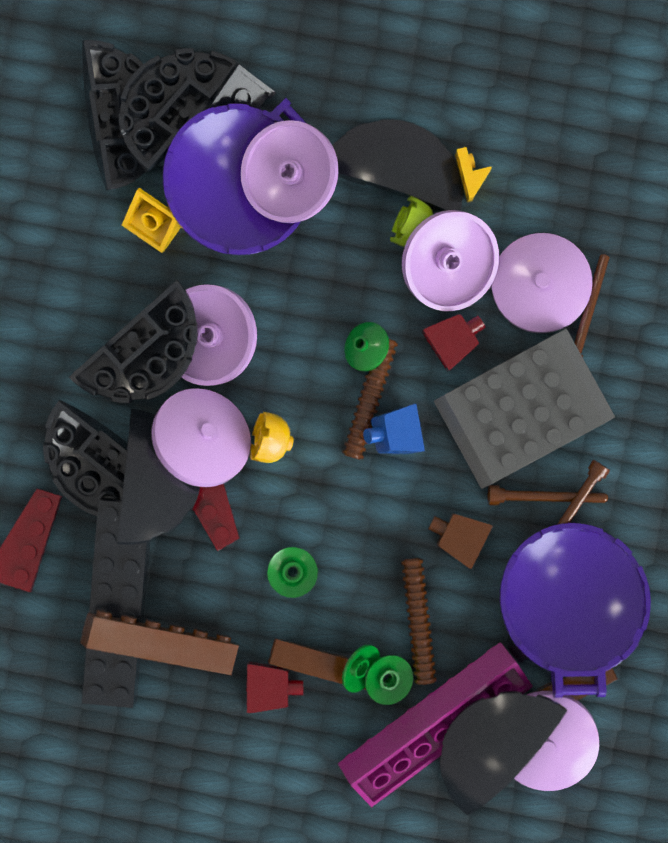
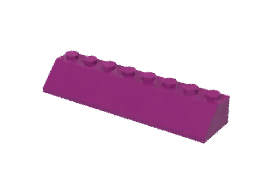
M500 642L490 648L476 661L470 663L456 676L450 678L440 688L427 695L417 705L408 709L397 720L388 724L385 729L373 738L368 739L362 746L348 754L338 765L350 785L373 807L441 756L445 733L451 722L464 708L480 698L486 700L499 696L500 692L520 691L523 695L533 686L517 662Z

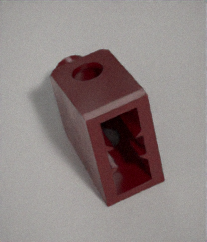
M458 314L425 328L422 334L448 372L479 344L475 334L486 327L478 315L466 322L462 315Z
M248 662L247 713L288 707L289 695H303L304 680H289V669Z

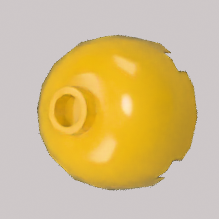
M268 412L259 414L252 432L255 440L254 444H251L250 458L254 461L272 463L281 459L286 450H291L294 438L290 436V428L282 417Z

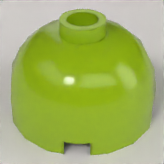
M414 196L407 199V201L411 202L408 207L402 206L392 228V232L396 234L395 237H390V241L402 247H405L414 229L426 218L433 215L430 207Z

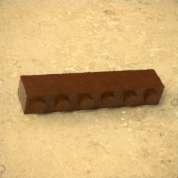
M97 610L96 614L87 613L80 643L86 648L227 675L232 674L239 645L232 642V637L217 634L216 638L210 637L208 632L194 629L193 633L185 632L184 627L170 624L169 628L160 627L161 623L152 620L140 623L136 622L137 618L122 615L121 619L114 618L112 613Z

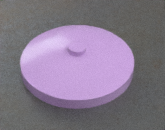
M281 121L264 128L250 142L241 165L242 187L250 204L263 216L283 223L304 221L320 212L332 197L338 179V161L332 144L321 131L300 121Z
M458 210L438 212L422 221L408 238L402 256L403 277L410 292L423 304L440 311L460 310L478 301L493 283L499 265L498 244L491 229L478 217Z
M548 233L530 234L511 243L499 256L498 270L492 283V295L500 313L514 326L532 333H551L567 327L584 311L592 291V274L584 254L569 240Z
M217 285L191 287L186 291L194 306L196 322L198 323V338L192 361L182 378L188 382L204 386L229 382L244 371L253 357L257 343V328L254 316L247 303L228 288Z
M206 389L180 391L165 401L153 420L152 442L157 457L171 474L187 484L199 487H212L223 484L232 479L243 468L249 457L251 437L245 418L231 401L216 392Z
M539 691L527 694L534 697L538 694L548 697L567 708V712L544 745L514 779L529 788L542 791L561 790L576 784L592 769L599 751V736L592 715L584 705L569 695H563L562 698H554L552 691Z

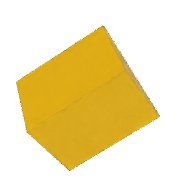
M141 188L137 189L122 223L123 227L161 253L166 250L181 228L169 207Z

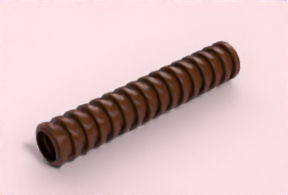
M389 339L388 353L383 362L375 369L368 371V375H365L367 380L362 384L364 390L360 391L362 396L358 397L360 403L355 407L357 408V412L353 414L355 419L351 420L353 426L349 427L351 432L346 437L348 442L344 443L346 449L342 450L345 456L358 460L364 458L362 453L366 451L364 446L367 444L363 436L364 430L372 428L371 420L374 414L378 412L376 410V407L380 405L378 400L382 399L380 394L384 392L383 384L387 382L385 377L389 376V373H387L388 369H391L389 364L393 362L392 355L396 353L394 348L398 346V343L394 340Z
M405 559L401 561V565H404L402 573H405L403 581H406L404 589H407L405 597L408 598L405 602L409 606L406 611L410 615L407 616V619L410 620L408 628H411L409 636H412L410 644H413L411 652H414L412 660H415L413 668H416V671L413 673L417 679L414 681L417 685L432 684L437 681V677H434L436 669H433L435 661H432L434 653H431L433 646L430 645L432 638L429 637V634L432 632L428 628V626H431V623L427 619L430 618V615L427 614L429 607L426 606V602H428V599L425 598L427 591L424 590L426 583H423V579H425V575H422L424 567L421 566L423 559Z

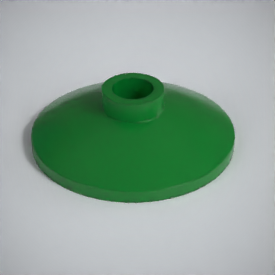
M365 322L356 326L350 332L345 342L344 352L349 365L359 371H370L378 367L388 353V335L383 327L373 322Z
M288 547L280 550L272 557L268 565L267 575L270 585L278 594L288 598H296L307 594L314 587L318 576V569L314 558L307 551L297 547ZM295 567L298 574L295 577H291L288 574L289 568Z
M364 645L357 649L348 659L343 671L342 683L349 692L355 693L365 688L367 671L380 658L376 647Z
M386 655L377 659L369 667L365 677V687L368 695L374 701L383 705L395 704L404 699L413 684L411 666L406 660L396 655ZM389 674V678L383 681L384 676Z

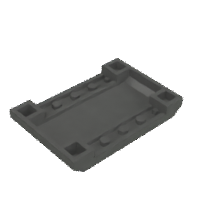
M567 329L434 400L437 409L481 489L615 418Z

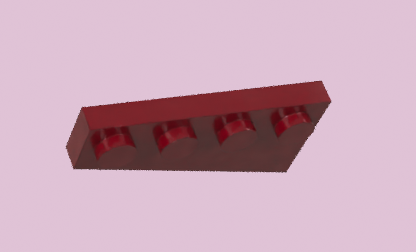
M224 483L218 486L200 487L193 510L216 550L219 551L240 539Z
M36 489L0 547V583L32 592L62 496Z

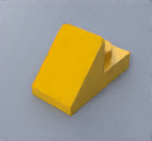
M467 147L456 150L455 157L467 202H470L479 191L492 166L473 171L472 168H475L473 154H468Z

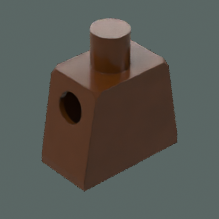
M452 513L448 522L434 516L428 529L441 535L437 542L440 548L466 567L472 569L493 526Z

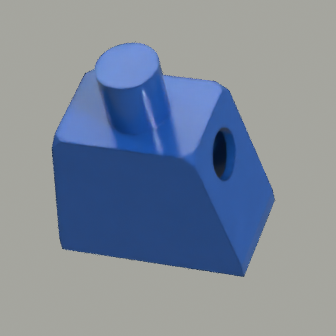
M417 404L401 407L373 417L371 420L372 428L364 430L365 442L367 444L375 443L378 453L413 454L425 451Z

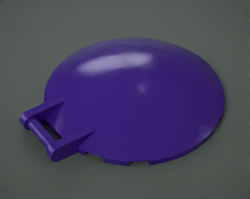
M287 98L271 113L246 104H228L209 108L192 117L173 138L163 166L165 198L177 223L191 238L201 245L225 254H255L268 250L284 241L300 224V222H278L260 214L248 201L241 182V165L244 154L250 142L260 131L269 125L284 121L279 116L282 112L292 121L306 123L290 106L291 102Z
M580 523L554 525L526 539L509 559L500 585V609L505 627L513 642L526 657L540 667L551 671L552 694L554 698H562L563 695H596V697H605V671L618 665L636 649L643 632L647 628L650 617L651 597L648 581L642 566H639L637 560L631 554L633 552L621 540L614 538L602 529ZM594 676V684L563 685V677Z

